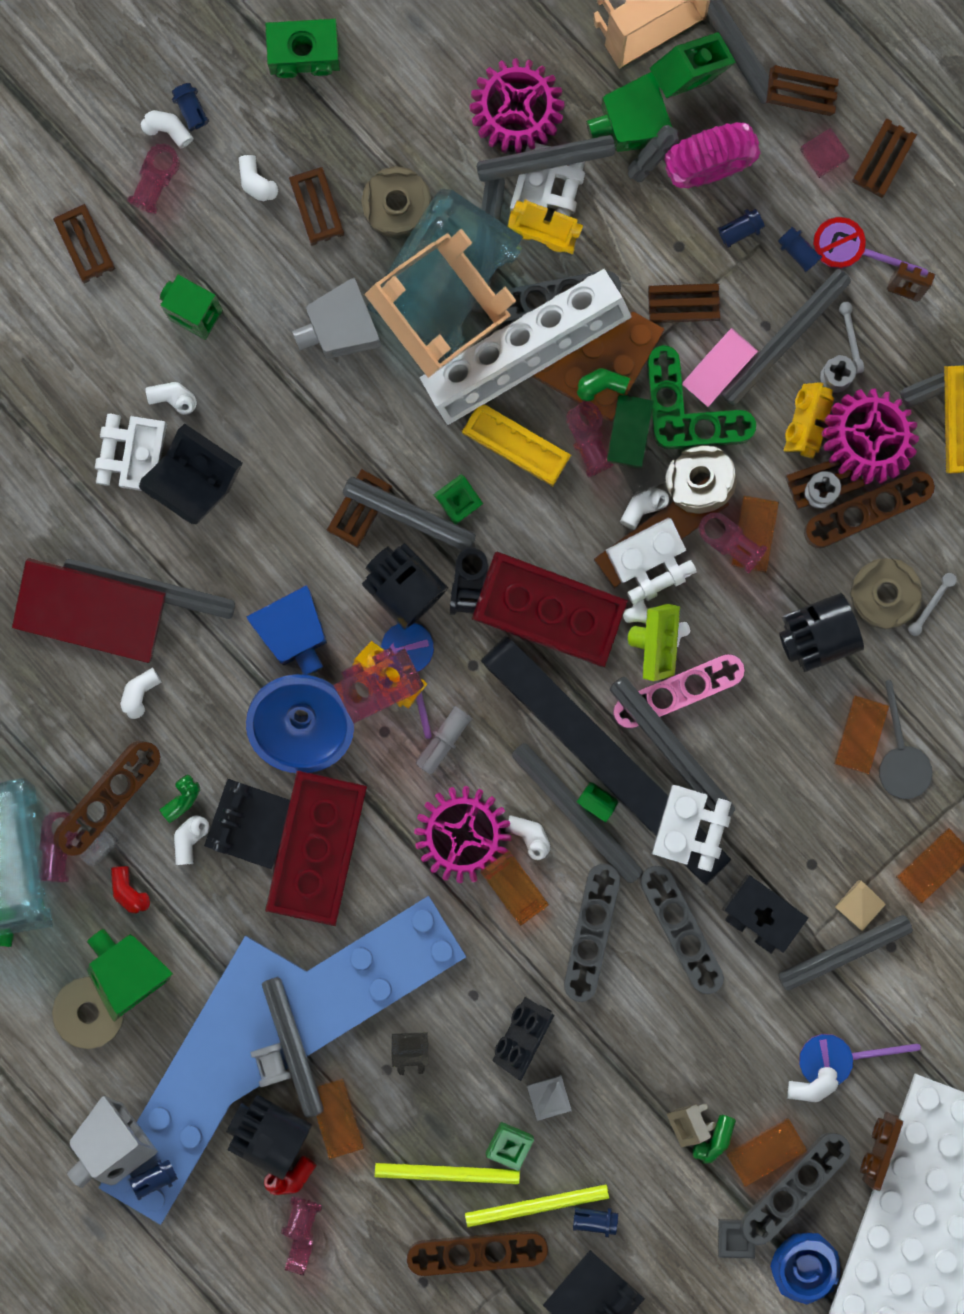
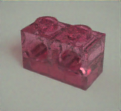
M391 647L372 656L374 663L364 668L361 663H357L341 672L343 678L334 684V687L353 723L416 694L424 687L405 647L396 652H393ZM387 667H392L398 671L400 675L399 682H393L387 677ZM356 682L363 683L368 688V697H362L357 693L355 688Z

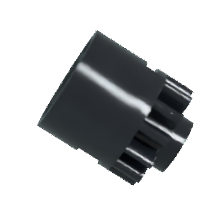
M406 543L400 547L398 546L394 551L387 546L378 553L366 566L365 569L370 574L362 583V586L404 630L418 621L449 588Z
M842 593L800 608L782 617L785 630L779 632V637L789 661L794 662L798 660L804 672L864 650L863 638L857 620Z
M257 1095L250 1107L242 1103L226 1131V1133L234 1136L227 1150L283 1181L313 1124Z

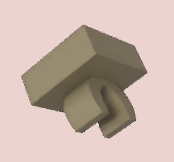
M707 1104L689 1105L677 1108L666 1114L681 1148L700 1144L711 1138L709 1131H712L716 1124L715 1122L705 1123L701 1115L702 1111L708 1109Z

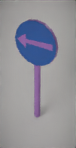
M414 623L404 630L399 624H396L385 633L381 648L418 676L417 672L423 670L432 659L434 642L430 633L422 625ZM421 692L416 697L425 738L430 739L432 734Z
M820 1034L812 1037L804 1044L799 1056V1065L803 1075L810 1083L818 1078L821 1068L830 1067L837 1072L836 1080L841 1084L848 1078L853 1068V1060L919 1051L921 1046L920 1044H911L851 1053L850 1047L843 1039L833 1034Z

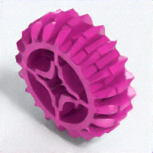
M517 58L513 59L511 68H507L506 63L501 60L499 62V72L497 73L493 68L489 67L486 70L488 79L479 77L477 85L480 89H475L471 92V98L476 102L470 104V112L477 114L472 118L473 126H482L478 131L480 138H485L491 134L489 139L490 147L496 146L499 141L502 142L501 151L503 153H507L509 145L515 146L516 154L522 152V145L528 144L530 150L535 149V140L542 145H546L548 143L546 134L555 136L557 128L554 124L562 123L563 115L557 112L563 110L565 105L564 101L557 99L562 95L561 87H552L556 80L554 75L543 78L545 74V67L543 65L538 67L536 71H533V62L530 59L525 63V68L519 67V60ZM510 83H524L529 86L524 89H516ZM498 91L503 105L498 109V114L492 118L488 110V103L492 95ZM542 96L545 101L546 111L542 119L537 123L534 120L531 108L536 104V99ZM511 102H517V105L519 102L523 103V111L517 112V108L515 111H512ZM516 123L522 126L524 130L513 131L505 129V127Z
M727 123L723 126H715L712 129L703 130L701 133L692 135L688 139L681 140L679 144L673 145L665 154V168L668 177H671L672 183L676 187L687 189L722 180L743 171L744 168L751 166L759 158V141L752 127L746 123Z
M876 388L871 389L867 396L862 389L854 393V398L846 394L841 399L842 404L835 403L831 408L833 414H829L825 418L824 422L829 427L822 431V437L829 439V441L823 447L825 451H834V454L829 458V463H836L838 460L842 463L838 470L839 474L845 473L847 469L852 470L851 481H856L860 475H863L865 485L870 484L874 477L879 484L884 483L887 480V475L893 479L900 474L899 469L905 470L910 465L908 458H913L916 455L917 450L912 445L919 441V436L911 432L917 428V422L907 421V418L912 414L911 410L908 409L902 412L899 409L902 405V399H897L894 403L890 402V392H885L881 398H878ZM865 412V418L862 420L861 425H854L852 428L845 427L849 416ZM881 417L890 425V427H887L885 424H883ZM867 430L872 433V436H875L876 440L874 442L868 439L870 436H865ZM849 445L856 447L860 452V456ZM895 445L892 457L882 461H875L879 448Z
M468 786L463 787V797H456L455 788H449L451 799L445 801L441 793H437L435 797L440 803L437 808L430 802H426L424 805L427 810L432 812L431 816L428 818L425 815L419 814L417 817L419 821L427 823L426 829L416 828L414 830L416 835H425L426 841L416 843V848L422 849L427 847L429 853L421 857L422 862H427L433 857L436 863L432 865L430 871L435 873L440 866L446 868L442 877L444 880H448L451 871L457 872V883L463 882V872H469L471 882H476L477 875L475 870L481 868L485 877H488L490 871L485 865L489 861L496 867L501 865V862L494 858L496 851L502 855L508 854V849L499 846L500 840L511 841V835H500V828L510 826V821L504 820L498 823L496 818L505 812L504 808L500 807L492 812L489 807L494 804L496 799L491 796L485 804L482 803L480 799L483 796V790L481 789L477 790L474 799L469 798L470 791ZM469 805L463 819L458 823L451 824L438 819L445 810L452 806ZM479 809L486 814L492 824L493 841L478 835L474 830V821ZM468 817H471L468 826L472 830L469 832H473V837L481 840V843L465 840L463 845H460L458 852L455 853L457 843L454 840L457 837H453V832L446 830L445 827L461 829L463 824H466ZM433 829L447 834L452 841V847L447 860L439 854L434 845ZM473 845L488 850V853L481 860L473 864L457 865L462 851L468 846Z

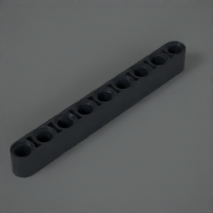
M505 635L480 660L483 665L657 837L669 796ZM698 826L695 841L705 843L707 834ZM721 850L719 859L715 858L712 871L709 872L697 868L701 854L691 851L688 864L684 865L707 886L728 865L731 858Z

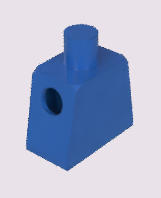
M307 585L246 616L249 623L282 665L296 660L303 675H311L323 668L315 649L326 644L327 640L312 593Z

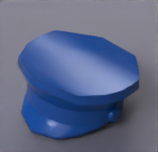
M819 1233L792 1234L778 1247L770 1265L780 1293L806 1305L832 1293L840 1278L838 1252Z

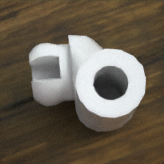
M153 110L146 113L145 119L141 121V129L144 133L151 136L157 134L158 131L167 132L180 149L189 145L194 139L174 114Z
M244 155L239 157L241 186L243 190L259 201L275 199L278 194V186L274 181H268L257 173L256 156Z
M178 382L146 387L149 405L167 401L182 415L191 414L197 405L194 394Z
M658 488L635 493L620 523L629 529L635 530L644 514L660 511L667 507L669 504L668 493Z
M153 667L130 680L125 685L120 705L122 711L127 713L131 719H137L144 714L145 708L142 703L144 693L162 683Z
M192 816L175 831L176 865L194 864L193 845L205 836L210 828L209 822L204 817Z
M510 815L508 819L510 826L506 827L505 832L523 837L528 854L532 859H544L550 851V842L542 825Z
M823 1067L819 1070L818 1078L811 1083L789 1081L787 1099L808 1102L823 1100L836 1091L839 1084L836 1080L837 1072L833 1068Z

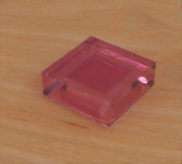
M831 128L800 148V151L818 178L846 162L850 157Z

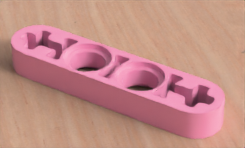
M723 655L638 692L646 696L647 703L659 717H662L735 686L744 676V665L734 655ZM725 661L729 666L735 665L737 667V671L733 673L734 680L729 681L726 676L715 680L719 687L712 689L711 678L705 672V668L710 667L711 674H714L723 668L722 662ZM690 675L702 677L705 682L704 691L699 695L688 693L685 688L687 677ZM657 689H666L671 693L672 703L668 708L660 709L653 704L652 695ZM618 701L613 711L616 723L626 729L638 727L639 725L636 721L631 723L628 718L622 719L619 713L624 710V707Z

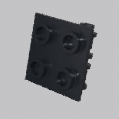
M227 779L204 846L214 851L272 869L279 850L290 800Z
M524 997L522 1003L513 1011L512 1023L505 1036L498 1041L492 1061L521 1081L555 1016L552 1014V1011Z
M589 1250L545 1301L543 1306L551 1314H632L645 1298L596 1254Z

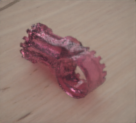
M164 143L151 147L140 169L139 175L141 178L133 196L128 197V203L137 208L142 206L141 210L144 211L145 208L146 212L156 214L158 210L156 203L163 187H168L171 177L179 170L180 160L174 148ZM161 152H167L173 157V163L167 170H158L154 167V158Z
M583 401L567 412L566 418L568 420L566 423L570 424L568 428L571 429L576 440L573 447L581 454L587 467V476L592 477L597 475L598 472L601 473V469L606 471L615 464L606 463L608 453L601 441L603 435L600 428L603 424V418L600 410L593 403ZM580 412L583 413L582 415L587 416L586 420H589V426L581 419Z
M719 512L706 514L699 523V532L703 540L721 554H729L745 566L744 571L748 574L768 549L765 545L759 546L745 536L742 528ZM718 518L724 522L725 532L721 537L710 538L707 536L704 526L709 519ZM737 545L743 547L745 550L751 553V555H747L745 552L739 549Z
M61 811L51 812L42 820L43 825L41 826L38 849L42 851L40 873L36 875V880L69 882V877L65 875L67 854L60 852L54 844L52 823L59 817L65 819L70 813ZM68 831L65 834V837L68 839L65 846L72 845V840L76 837L77 832L71 833Z
M291 1197L290 1204L292 1205L288 1224L282 1227L281 1234L294 1239L291 1251L289 1252L291 1255L287 1259L288 1262H286L285 1270L304 1276L313 1248L312 1240L314 1236L311 1234L316 1214L322 1210V1205L310 1200L305 1203L306 1200L304 1198Z

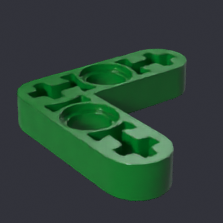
M664 345L652 350L648 358L647 368L650 400H654L651 414L654 441L658 446L663 449H683L700 445H737L746 443L752 438L757 424L752 414L747 411L731 410L684 414L679 354L672 347ZM661 354H666L667 360H673L674 364L668 366L667 376L668 379L675 377L676 382L665 380L655 383L654 378L661 380L662 377L661 366L654 365V362L659 360ZM669 388L675 392L677 399L674 405L664 407L658 403L656 395L661 389ZM737 418H741L743 424H749V429L744 431L743 436H738L737 430H726L724 432L726 438L719 437L721 433L719 419H725L724 426L734 425ZM702 420L711 422L715 429L714 435L709 439L699 438L694 430L696 423ZM683 422H690L688 434L691 441L684 440L685 433L674 435L673 441H667L665 435H660L659 431L664 430L667 423L672 425V429L680 430L685 427Z

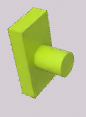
M665 604L648 608L646 628L633 626L630 629L627 638L628 644L631 647L644 649L643 679L657 681L675 676L680 606Z

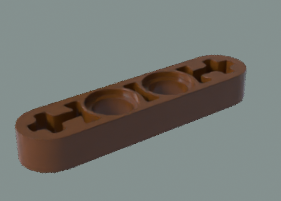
M912 472L818 514L806 524L804 529L805 539L809 545L815 548H825L929 500L934 493V481L925 472ZM913 479L918 484L924 482L926 488L922 491L923 497H919L917 493L908 495L904 498L908 504L904 506L902 496L895 486L899 485L900 492H903L913 485ZM888 493L894 498L895 506L891 512H882L877 508L875 502L879 494ZM853 507L861 511L863 520L859 526L852 527L845 523L843 515L847 508ZM835 514L837 525L844 533L839 535L838 528H835L826 534L827 540L825 541L820 536L814 538L812 532L816 529L815 523L819 522L822 527L832 524L834 520L830 516Z
M136 741L125 749L56 829L53 840L60 852L77 856L87 850L157 769L161 756L155 745L150 742ZM138 750L144 752L148 750L146 758L149 762L147 764L139 763L132 770L138 773L137 777L132 772L123 768L125 764L133 767L138 762L139 757L136 755ZM122 774L126 777L128 785L122 794L117 795L111 790L110 784L114 776ZM99 801L104 807V815L100 820L92 822L87 817V808L92 802ZM78 818L83 824L92 828L89 832L85 829L79 831L75 837L78 841L76 846L70 844L65 846L68 841L65 834L68 831L75 833L82 826L76 823Z
M536 1231L421 1240L415 1242L410 1247L407 1254V1264L409 1269L419 1276L533 1267L545 1260L548 1246L543 1235ZM534 1239L536 1245L542 1246V1250L536 1251V1257L529 1258L528 1253L525 1251L516 1252L518 1260L511 1261L512 1249L509 1240H516V1248L527 1246V1240ZM500 1242L506 1249V1255L501 1261L493 1262L486 1257L485 1248L489 1243ZM456 1245L465 1246L470 1253L469 1260L462 1265L452 1263L449 1258V1251L452 1247ZM437 1246H444L443 1260L445 1267H438L439 1259L429 1260L425 1268L421 1267L419 1261L413 1260V1257L418 1256L419 1249H426L427 1255H438Z

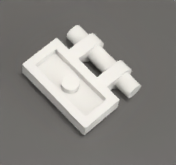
M535 143V149L533 150L548 148L549 146ZM527 144V147H526V151H525V152L533 151V150H530V148L528 147V144ZM585 162L520 174L512 198L510 212L513 211L517 200L523 202L526 199L543 207L553 208L557 212L570 217L576 210L577 202L574 200L578 186L583 184L585 172L583 167ZM555 177L565 180L561 196L551 194Z
M107 414L105 427H101L100 438L103 439L100 458H96L95 469L98 470L96 484L110 486L111 474L120 473L118 485L120 488L142 491L139 488L141 478L161 460L167 423L165 421L130 416L128 430L119 429L120 415ZM120 441L126 442L123 461L114 460L116 444Z
M667 518L606 549V553L620 581L624 583L635 578L638 587L627 592L633 605L644 599L649 601L657 597V592L673 584L677 587L686 582V577L697 572L691 560L678 566L674 558L686 551V548L671 518ZM663 563L667 572L650 580L645 571Z
M672 785L652 854L687 865L691 851L700 853L701 857L697 868L711 872L715 858L719 859L722 848H719L724 827H729L731 817L728 814L732 802L718 798L714 812L704 809L708 795ZM700 820L710 823L705 843L695 841Z

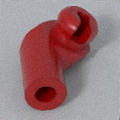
M129 866L112 867L111 878L114 900L129 913L137 914L139 911L148 910L150 906L148 894L145 892L138 893L130 886Z
M302 1155L293 1170L287 1172L283 1181L268 1173L264 1178V1187L273 1195L298 1193L317 1165Z

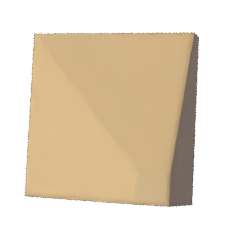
M858 880L835 908L863 931L886 904L864 882Z

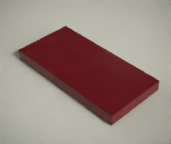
M495 552L472 620L599 667H605L628 600L506 554Z
M28 558L25 561L12 628L150 663L152 661L166 593Z
M296 771L265 907L266 912L336 926L367 786Z

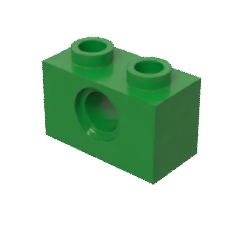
M336 18L265 23L267 64L271 75L276 74L279 78H293L297 76V73L311 72L314 76H328L332 74V71H340ZM306 44L312 47L308 55L298 56L294 53L299 45Z
M717 32L675 46L653 64L650 70L665 97L670 98L710 84L734 65L736 61L720 33Z
M180 275L176 276L174 282L168 281L160 294V300L162 301L160 306L167 318L204 340L209 336L223 311L215 294Z

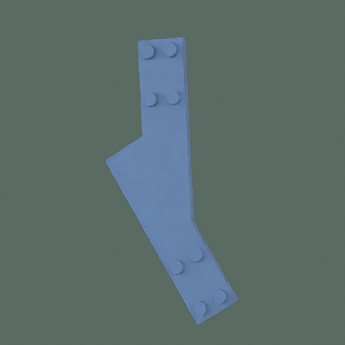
M430 896L422 899L308 971L252 938L245 936L137 1121L158 1152L117 1184L108 1185L101 1182L99 1189L161 1225L230 1105L260 1086L261 1076L256 1059L251 1057L250 1052L280 1043L262 989L264 981L274 977L281 979L307 1057L466 958L467 956ZM281 1048L280 1054L286 1070L289 1067L283 1049ZM159 1160L162 1163L169 1160L178 1180L172 1182V1187L169 1188L166 1185L138 1200L128 1179L134 1178L157 1166V1161Z

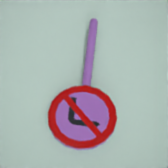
M835 217L828 219L819 226L814 235V250L822 256L820 261L831 268L843 269L851 267L860 260L862 255L897 267L901 262H904L866 249L864 231L858 223L849 218ZM907 263L908 271L912 272L915 267L922 269L920 275H927V269Z

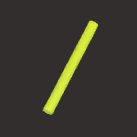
M376 1163L375 1178L519 1184L520 1170Z
M605 1184L465 1213L467 1227H473L609 1199V1194Z

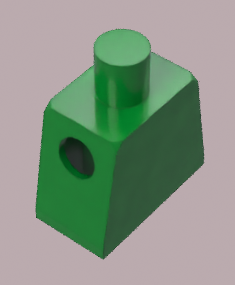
M652 72L602 97L601 104L604 115L586 121L590 138L611 135L617 152L644 149L654 137H658L656 134L663 126L669 125L672 127L659 86Z
M101 929L87 940V943L98 956L89 964L87 972L114 1022L169 982L173 975L157 957L131 934L116 944L106 930Z

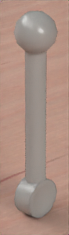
M842 302L839 306V312L844 315L853 365L856 367V374L863 373L864 363L859 356L851 318L853 306L849 302Z
M947 573L942 577V585L917 621L909 625L908 631L911 635L918 636L921 634L923 623L945 591L956 584L957 578L954 574Z

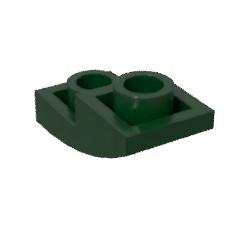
M619 394L606 463L642 469L654 400Z

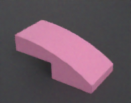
M731 328L691 372L682 385L709 407L757 354L758 350Z

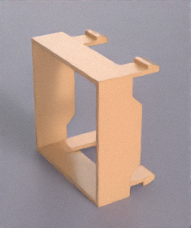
M597 0L598 5L603 4L608 12L609 20L607 27L599 12L596 11L593 17L594 26L596 29L600 27L606 37L605 47L620 69L706 19L710 0H626L625 4L615 10L609 0Z
M462 229L453 237L447 233L437 241L432 242L375 283L364 294L428 378L500 326L511 316L507 309L516 302V299L506 286L495 295L463 253L472 245V241ZM436 248L493 321L491 326L441 363L438 360L451 349L443 337L439 334L426 346L394 305V302L406 291L396 276Z

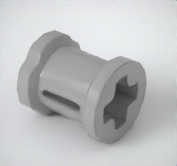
M837 355L829 359L820 372V382L824 383L823 387L832 389L833 393L843 392L855 378L856 367L850 358ZM836 367L842 369L841 375L843 377L840 381L834 379L835 373L833 371Z
M830 472L815 474L805 488V498L809 501V504L818 509H824L832 504L841 491L839 479ZM820 483L826 484L825 489L830 491L824 498L819 496V490L814 489Z
M281 1043L250 1052L251 1057L256 1059L261 1076L259 1081L260 1087L291 1078L290 1072L285 1070L280 1054Z

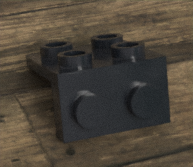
M184 423L177 430L167 455L141 478L139 488L191 524H198L229 493L243 462Z

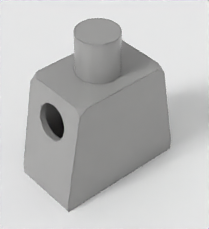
M355 277L308 304L305 308L311 324L292 331L300 351L319 343L325 358H334L381 347L379 336Z
M103 1096L70 1139V1147L79 1158V1161L67 1172V1175L80 1188H83L92 1178L108 1185H115L152 1158L158 1151L124 1104Z

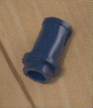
M185 83L172 90L174 96L172 102L173 104H178L189 131H193L205 126L210 121L206 117L196 96L198 93L197 88L192 87L191 83Z
M746 209L744 210V215L717 228L727 248L753 233L756 235L760 234V230L765 225L756 209L751 211Z
M792 227L778 240V243L782 246L780 250H786L806 273L822 256L801 236L803 233L801 230L797 231Z
M159 1160L157 1161V1166L134 1178L128 1179L138 1200L166 1185L170 1188L173 1186L172 1182L178 1180L169 1160L163 1163Z
M575 1207L573 1231L604 1233L605 1237L609 1238V1234L616 1235L619 1213L612 1212V1208H608L607 1212Z

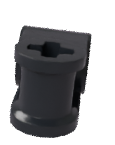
M467 548L457 557L455 578L451 591L450 615H455L457 612L474 613L488 573L487 557L479 549ZM472 555L479 557L483 563L480 572L474 575L467 574L462 569L463 560ZM461 599L477 600V602L461 601Z

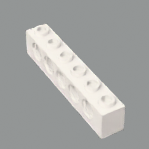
M602 269L468 348L429 378L425 374L419 378L442 418L449 425L630 319L632 316L605 269Z

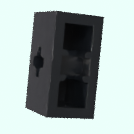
M751 875L744 877L721 909L728 914L725 919L726 922L740 932H743L745 928L757 935L754 942L771 954L775 949L784 953L809 918ZM768 908L767 916L772 920L769 924L760 923L758 926L756 924L758 917L754 912L757 909L764 911Z

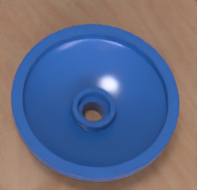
M288 675L269 682L257 692L248 708L246 731L254 751L269 765L289 773H296V771L313 773L330 767L346 753L353 738L354 716L346 697L331 683L310 675ZM304 710L307 712V715L299 716L295 712Z

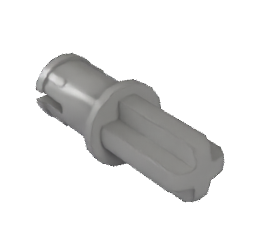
M456 706L452 708L453 710L438 731L433 730V738L416 760L417 766L429 774L435 772L451 748L455 750L457 746L454 743L473 719Z

